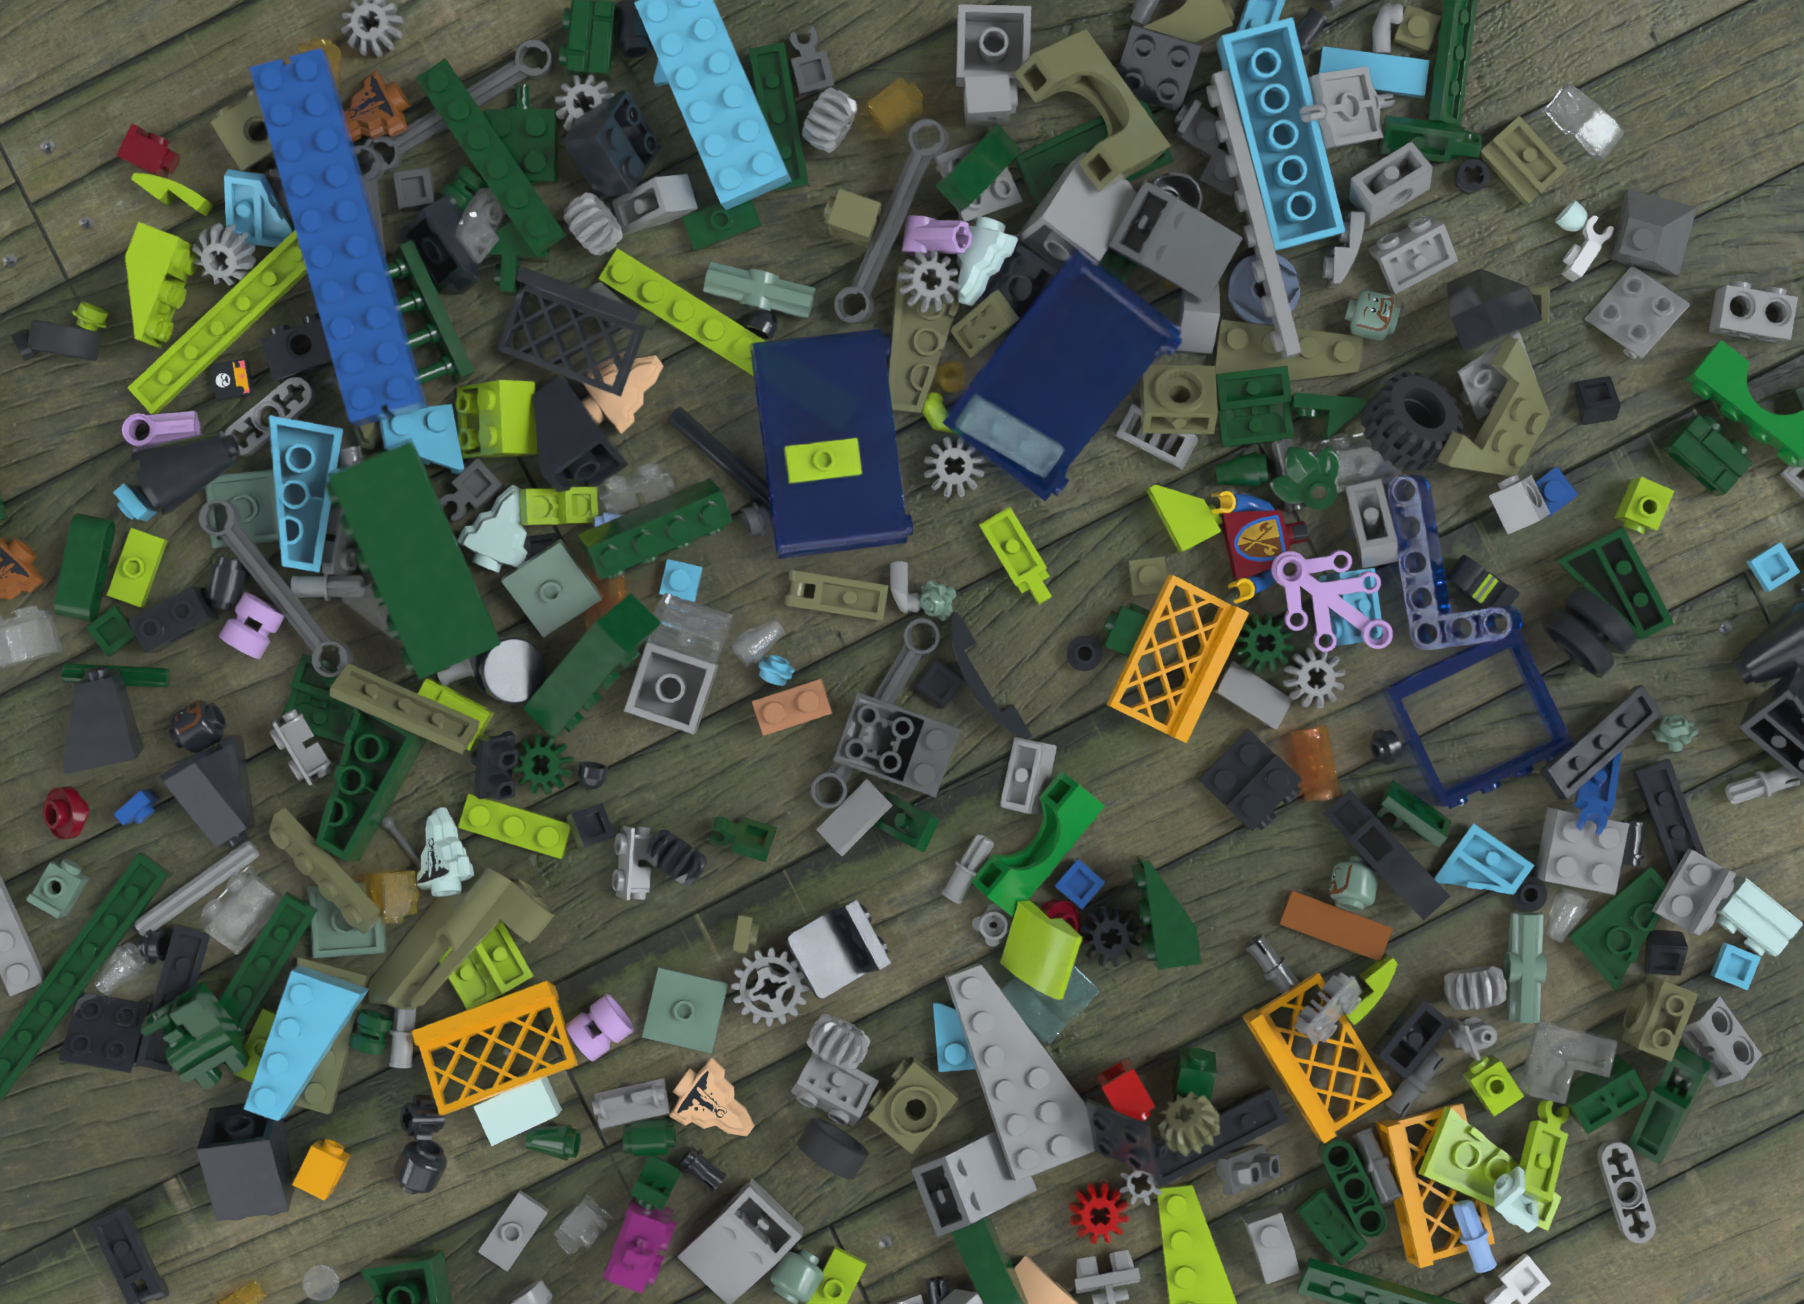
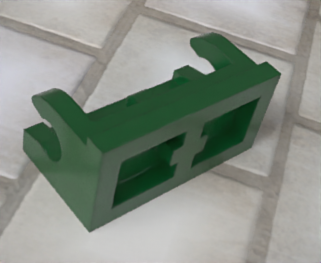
M1619 1055L1557 1091L1562 1101L1572 1111L1570 1114L1587 1134H1590L1649 1098L1634 1068Z

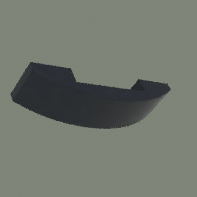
M959 613L953 614L951 616L953 649L958 666L969 689L982 707L997 722L1024 739L1030 738L1032 735L1013 704L1002 711L998 708L964 651L974 645L976 641Z

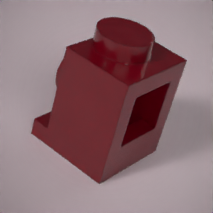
M131 123L116 155L131 165L166 179L169 173L175 172L180 162V154L167 148L170 143L168 140L151 132L148 134V132Z

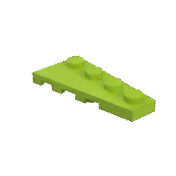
M1445 1106L1418 1174L1495 1207L1494 1185L1501 1175L1509 1174L1519 1164L1505 1151L1490 1142L1479 1130L1464 1121L1453 1109ZM1554 1192L1552 1202L1542 1203L1535 1200L1538 1205L1537 1227L1549 1230L1562 1198Z
M1192 1183L1164 1185L1160 1188L1155 1186L1162 1192L1161 1195L1156 1194L1169 1304H1237Z

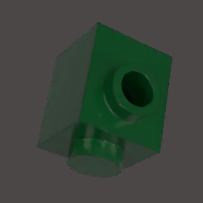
M1130 603L1129 608L1120 606L1118 612L1111 610L1103 627V630L1107 631L1108 634L1102 646L1129 658L1151 611L1133 603Z
M1180 1047L1172 1081L1173 1103L1176 1101L1177 1094L1186 1098L1191 1091L1198 1098L1205 1095L1211 1102L1217 1076L1216 1052H1210L1202 1048Z

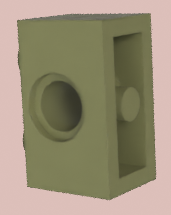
M839 188L836 198L829 197L823 217H825L824 223L828 225L829 235L868 248L881 217V203Z

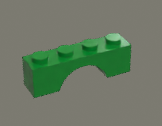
M1722 340L1714 344L1686 378L1692 384L1691 390L1705 400L1710 398L1720 406L1719 411L1733 422L1739 420L1748 427V434L1754 440L1764 445L1768 443L1778 451V458L1791 467H1803L1804 410L1791 415H1777L1761 408L1751 397L1747 386V372L1750 362Z
M1062 770L1039 797L1043 809V820L1040 830L1033 841L1024 849L1010 855L992 854L970 881L987 898L1012 917L1015 915L1018 902L1029 900L1105 807L1104 804Z

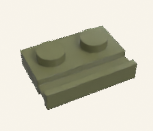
M1520 116L1487 144L1479 154L1525 206L1530 204L1567 170L1565 165Z

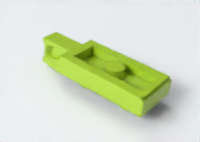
M1011 507L979 525L980 529L1015 587H1018L1021 593L1030 590L1038 605L1049 600L1052 596L1043 583L1044 580L1050 577L1046 571L1047 567Z

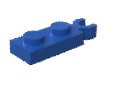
M1621 751L1576 791L1574 807L1583 809L1576 820V828L1578 830H1582L1586 820L1596 824V835H1601L1608 822L1607 816L1610 817L1614 810Z

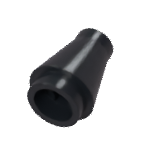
M633 0L624 1L617 5V47L622 50L623 56L627 58H638L647 55L651 51L650 45L652 44L636 8L635 2L637 1Z

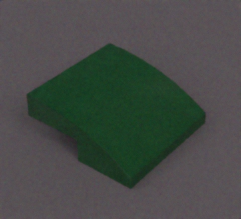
M1288 366L1216 374L1221 448L1294 439L1290 409L1292 397Z
M303 653L290 687L292 691L282 716L295 709L298 714L302 713L304 716L303 718L314 734L313 737L345 747L343 742L346 731L351 726L354 712H352L353 706L330 696L331 686L338 676L326 677L319 674L313 667L312 656ZM321 659L323 667L327 670L338 671V664ZM282 716L279 721V724L285 722Z

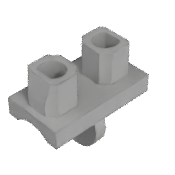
M1128 1250L1110 1253L1113 1272L1101 1275L1098 1272L1095 1256L1077 1259V1279H1074L1076 1294L1105 1289V1293L1092 1295L1093 1304H1116L1118 1301L1129 1300L1127 1289L1113 1291V1287L1140 1283L1139 1268H1134Z

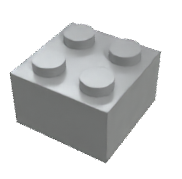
M958 4L956 87H964L965 77L1009 74V85L1016 84L1017 88H1024L1014 73L1030 58L1031 6Z
M647 642L624 711L695 734L697 733L719 665L652 642Z
M1547 807L1534 877L1547 882L1616 895L1629 824L1607 819L1608 822L1602 834L1596 835V824L1590 820H1586L1582 830L1576 828V820L1580 813Z

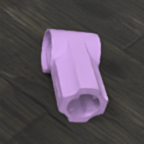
M916 215L906 217L902 245L903 254L915 256L917 252L921 251L928 258L932 250L943 254H964L965 250L971 247L972 233L966 222L936 220Z
M196 411L154 415L137 413L130 415L122 426L124 438L136 447L201 434L200 422ZM142 423H148L150 427L149 436L145 440L138 441L135 436L137 426Z

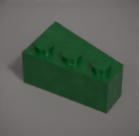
M1617 526L1553 559L1584 589L1599 597L1620 615L1631 627L1637 639L1643 640L1674 624L1624 527Z

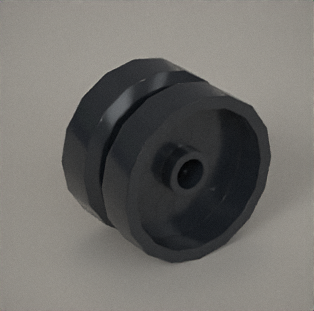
M1577 587L1564 600L1568 613L1559 610L1553 611L1542 623V628L1556 646L1571 660L1591 675L1602 678L1614 666V658L1611 652L1625 654L1637 642V636L1624 619L1608 604L1589 590Z

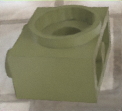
M253 88L248 92L247 99L238 105L230 104L222 108L216 114L217 118L210 123L241 171L259 173L271 164L276 163L269 136L263 141H256L255 139L257 130L266 126L256 89Z
M1199 364L1189 366L1143 365L1140 380L1142 433L1214 434L1218 415L1215 366H1202Z
M1648 974L1644 984H1641L1635 990L1627 1005L1623 1021L1625 1032L1622 1040L1640 1050L1672 1062L1698 994Z
M913 1057L909 1063L905 1060L901 1061L890 1075L894 1079L886 1090L880 1087L867 1103L871 1107L868 1110V1118L911 1154H913L929 1133L936 1128L940 1120L958 1100V1093L916 1057ZM919 1099L924 1102L926 1109L920 1115H911L907 1112L905 1106L910 1100Z

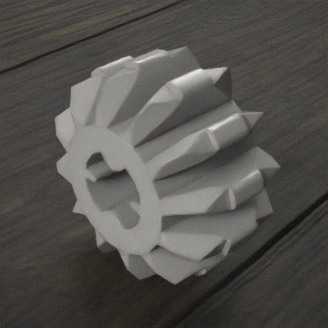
M362 0L363 4L359 6L356 1H350V6L354 12L342 13V18L349 23L341 28L345 36H350L347 44L352 49L359 47V52L363 56H367L372 49L377 57H381L383 46H386L390 51H394L395 46L390 40L392 38L402 39L403 34L396 28L404 23L401 16L395 15L398 10L394 3L386 5V0H374V2L372 0ZM376 20L379 23L378 28L371 27L370 31H368L366 25L374 24Z
M576 75L573 76L575 87L571 88L566 83L561 85L562 90L567 96L555 97L556 104L562 106V108L556 111V116L558 119H566L563 126L567 131H570L576 120L585 114L581 108H577L582 107L581 101L588 99L590 104H594L589 105L592 110L614 96L613 93H605L608 88L605 81L595 85L594 76L588 75L585 84H582L579 76Z
M831 87L822 92L818 100L814 102V106L809 111V115L804 122L805 126L802 129L804 139L819 150L822 149L828 153L834 151L835 148L839 147L841 141L845 139L848 130L851 129V124L857 112L856 101L841 90L837 91Z
M585 192L580 197L577 196L564 209V220L568 224L569 230L591 254L601 256L606 251L609 252L617 245L616 243L623 238L622 228L618 224L617 218L613 216L603 201L599 200L592 193Z
M221 223L214 224L211 229H204L199 234V240L194 243L192 249L198 254L194 258L193 264L204 267L201 277L211 274L214 285L220 284L224 280L230 286L234 285L238 279L242 280L249 274L250 269L256 263V258L251 255L255 251L256 245L245 242L248 232H243L239 235L236 233L235 224L229 225L225 229Z
M934 250L930 252L928 260H926L925 255L921 251L915 254L916 263L909 259L903 263L909 273L901 272L898 274V280L908 283V285L899 289V294L905 295L910 292L912 297L907 301V305L912 307L919 300V309L922 313L927 312L930 303L935 312L942 310L941 300L947 304L952 303L954 298L948 291H957L960 286L957 282L949 281L950 278L958 274L957 269L949 271L945 269V266L950 262V258L946 256L938 263V254ZM927 274L931 275V281L936 282V285L929 290L926 289V283L921 281Z
M945 437L943 439L946 449L944 452L936 444L931 446V450L939 458L925 457L924 463L936 466V469L928 470L924 475L925 478L938 476L939 479L931 486L934 491L939 489L942 483L947 485L944 490L945 497H950L952 486H956L959 497H964L963 483H966L972 490L977 488L976 482L970 478V475L977 478L984 476V471L973 468L974 465L983 463L984 458L983 456H977L971 459L970 455L975 452L977 446L972 444L966 451L962 450L964 444L963 437L958 438L956 448H952L950 438ZM948 459L952 462L959 459L964 464L960 467L964 472L961 475L955 472L948 475L945 472L948 465H944V463Z
M1312 648L1305 649L1306 661L1299 654H1294L1292 659L1298 667L1285 666L1284 668L1285 672L1294 674V679L1283 681L1286 687L1296 686V689L1290 693L1289 697L1295 700L1303 694L1301 706L1309 707L1313 699L1316 708H1323V695L1328 701L1335 702L1337 698L1331 689L1344 690L1345 687L1342 683L1335 682V677L1345 675V670L1332 669L1339 662L1337 656L1325 662L1327 652L1319 650L1315 658ZM1310 670L1312 672L1320 671L1321 675L1318 677L1319 686L1316 684H1310L1309 686L1307 683L1311 678L1308 674Z
M1495 966L1462 968L1460 970H1452L1444 976L1445 985L1443 987L1445 997H1447L1448 1005L1456 1010L1489 1008L1490 1006H1498L1507 999L1506 979L1503 977V971Z
M822 1014L818 1021H815L807 1040V1044L813 1053L821 1056L823 1060H827L832 1065L849 1070L856 1069L859 1063H862L871 1042L864 1031L858 1029L855 1024L838 1018L836 1015Z

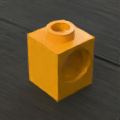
M319 1139L310 1147L292 1185L325 1201L333 1193L351 1155L343 1151L344 1146L331 1139H325L324 1141Z

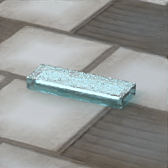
M974 394L955 422L956 427L1044 479L1065 451L1060 443L977 394Z

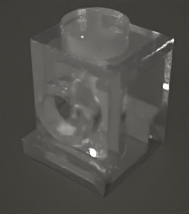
M586 1194L555 1230L554 1235L558 1238L556 1242L570 1255L576 1253L582 1245L588 1249L602 1233L598 1227L605 1231L613 1217Z

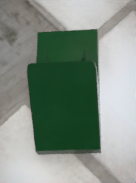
M1294 392L1291 394L1292 402H1290V409L1298 411L1297 417L1319 418V413H1324L1321 440L1323 441L1366 406L1367 399Z
M885 791L883 795L893 806L874 826L912 848L925 853L940 820L935 818L932 813Z

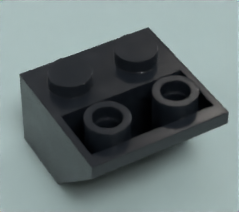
M627 90L620 91L579 117L562 141L598 198L631 194L662 147Z

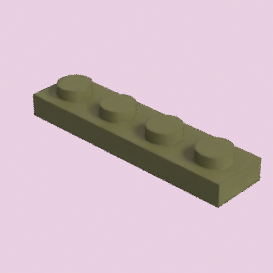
M347 663L330 689L331 697L460 754L464 753L478 731L480 721Z
M286 808L273 816L269 829L273 843L278 848L286 850L294 859L297 869L302 874L311 877L318 885L322 896L328 901H333L342 911V915L349 925L357 927L363 935L372 929L381 910L322 847L315 844L316 840Z

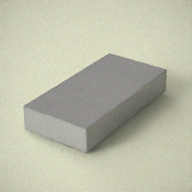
M866 779L816 830L837 853L843 856L893 805Z

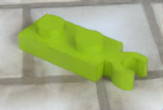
M1551 1099L1543 1100L1539 1103L1538 1116L1540 1121L1530 1122L1519 1165L1524 1170L1525 1191L1523 1194L1542 1203L1552 1202L1568 1137L1567 1133L1560 1130V1126L1567 1121L1569 1108L1565 1106L1557 1108L1554 1116L1551 1111L1553 1106V1100Z

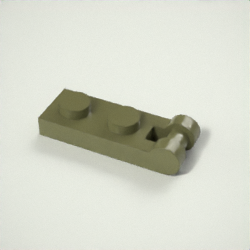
M789 570L788 581H791L789 595H785V606L883 621L889 585ZM805 583L816 585L814 599L803 597Z

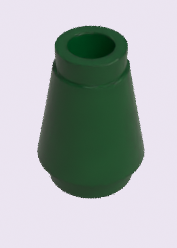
M1255 451L1220 464H1215L1218 485L1260 487V483L1269 482L1265 454L1256 455Z
M571 1124L530 1128L526 1133L525 1146L528 1150L567 1161L569 1157L576 1158L579 1154L581 1131L580 1129L573 1128Z

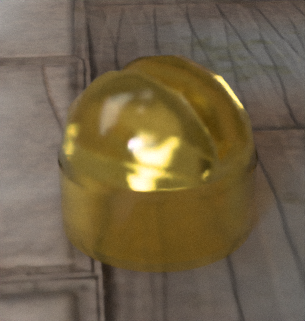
M949 361L937 368L938 383L944 391L956 393L965 386L966 373L962 363Z

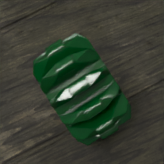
M1271 613L1264 614L1262 624L1257 614L1250 615L1252 628L1244 622L1241 630L1246 634L1245 636L1238 635L1235 641L1243 642V647L1236 648L1233 653L1235 656L1247 654L1241 663L1244 668L1250 666L1255 660V673H1262L1264 663L1269 672H1275L1277 669L1274 659L1284 665L1288 663L1287 657L1281 653L1282 650L1294 651V646L1284 644L1283 640L1292 637L1293 632L1290 630L1280 633L1279 630L1285 624L1283 619H1278L1271 626ZM1268 635L1271 641L1267 642V644H1271L1270 649L1258 651L1255 645H1259V643H1256L1255 639L1257 636L1266 637Z
M541 734L534 735L535 747L530 741L523 740L521 745L527 754L523 752L518 754V760L523 761V765H517L512 768L513 773L521 771L525 773V776L518 781L520 786L527 784L530 780L532 781L530 786V793L532 794L538 792L541 783L545 795L552 793V783L557 788L562 789L565 787V783L559 775L565 777L573 775V771L564 768L563 764L573 762L574 757L567 756L562 758L561 753L567 750L568 745L562 743L555 749L556 737L553 738L551 735L548 737L545 745ZM538 755H540L541 759L545 757L550 759L547 765L550 771L547 774L546 770L539 772L536 769L539 764L537 760Z

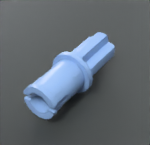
M1472 1200L1458 1201L1453 1205V1211L1462 1233L1460 1241L1467 1246L1475 1272L1483 1273L1490 1271L1497 1266V1263L1493 1258L1487 1241L1488 1230L1482 1227Z

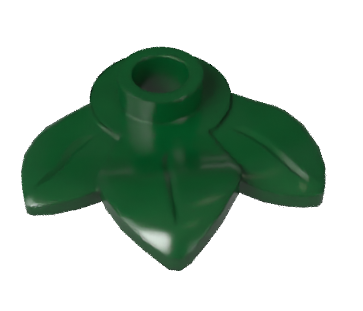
M1330 446L1322 449L1316 457L1304 448L1288 447L1285 458L1288 475H1282L1270 481L1273 492L1288 504L1305 503L1314 510L1327 509L1335 502L1338 493L1335 480L1340 472V460ZM1323 486L1326 489V495L1320 499L1315 498L1312 494L1315 487Z

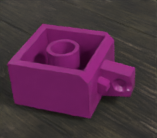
M633 1196L602 1277L609 1282L642 1294L646 1283L654 1285L664 1259L663 1255L658 1254L659 1249L667 1250L677 1222L671 1220L674 1209L665 1206L663 1211L658 1208L649 1210L636 1203V1197Z

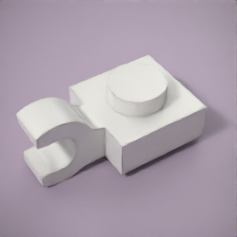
M1595 215L1589 218L1583 227L1584 243L1580 246L1574 244L1563 259L1567 266L1561 275L1572 282L1584 275L1602 248L1601 245L1613 234L1614 228L1612 226L1607 227L1602 235L1594 232L1593 225L1598 219Z
M1524 1253L1497 1276L1504 1285L1491 1291L1483 1300L1486 1304H1511L1514 1300H1517L1519 1304H1528L1551 1283L1531 1258Z

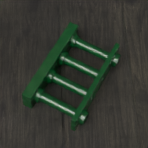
M413 240L400 244L394 253L393 263L388 265L391 279L398 276L400 279L405 278L410 289L408 296L398 299L401 314L413 309L416 312L420 311L426 323L424 324V329L408 334L411 349L430 342L432 345L436 344L441 354L438 362L418 369L421 384L443 375L451 376L455 385L464 382L474 373L468 356Z

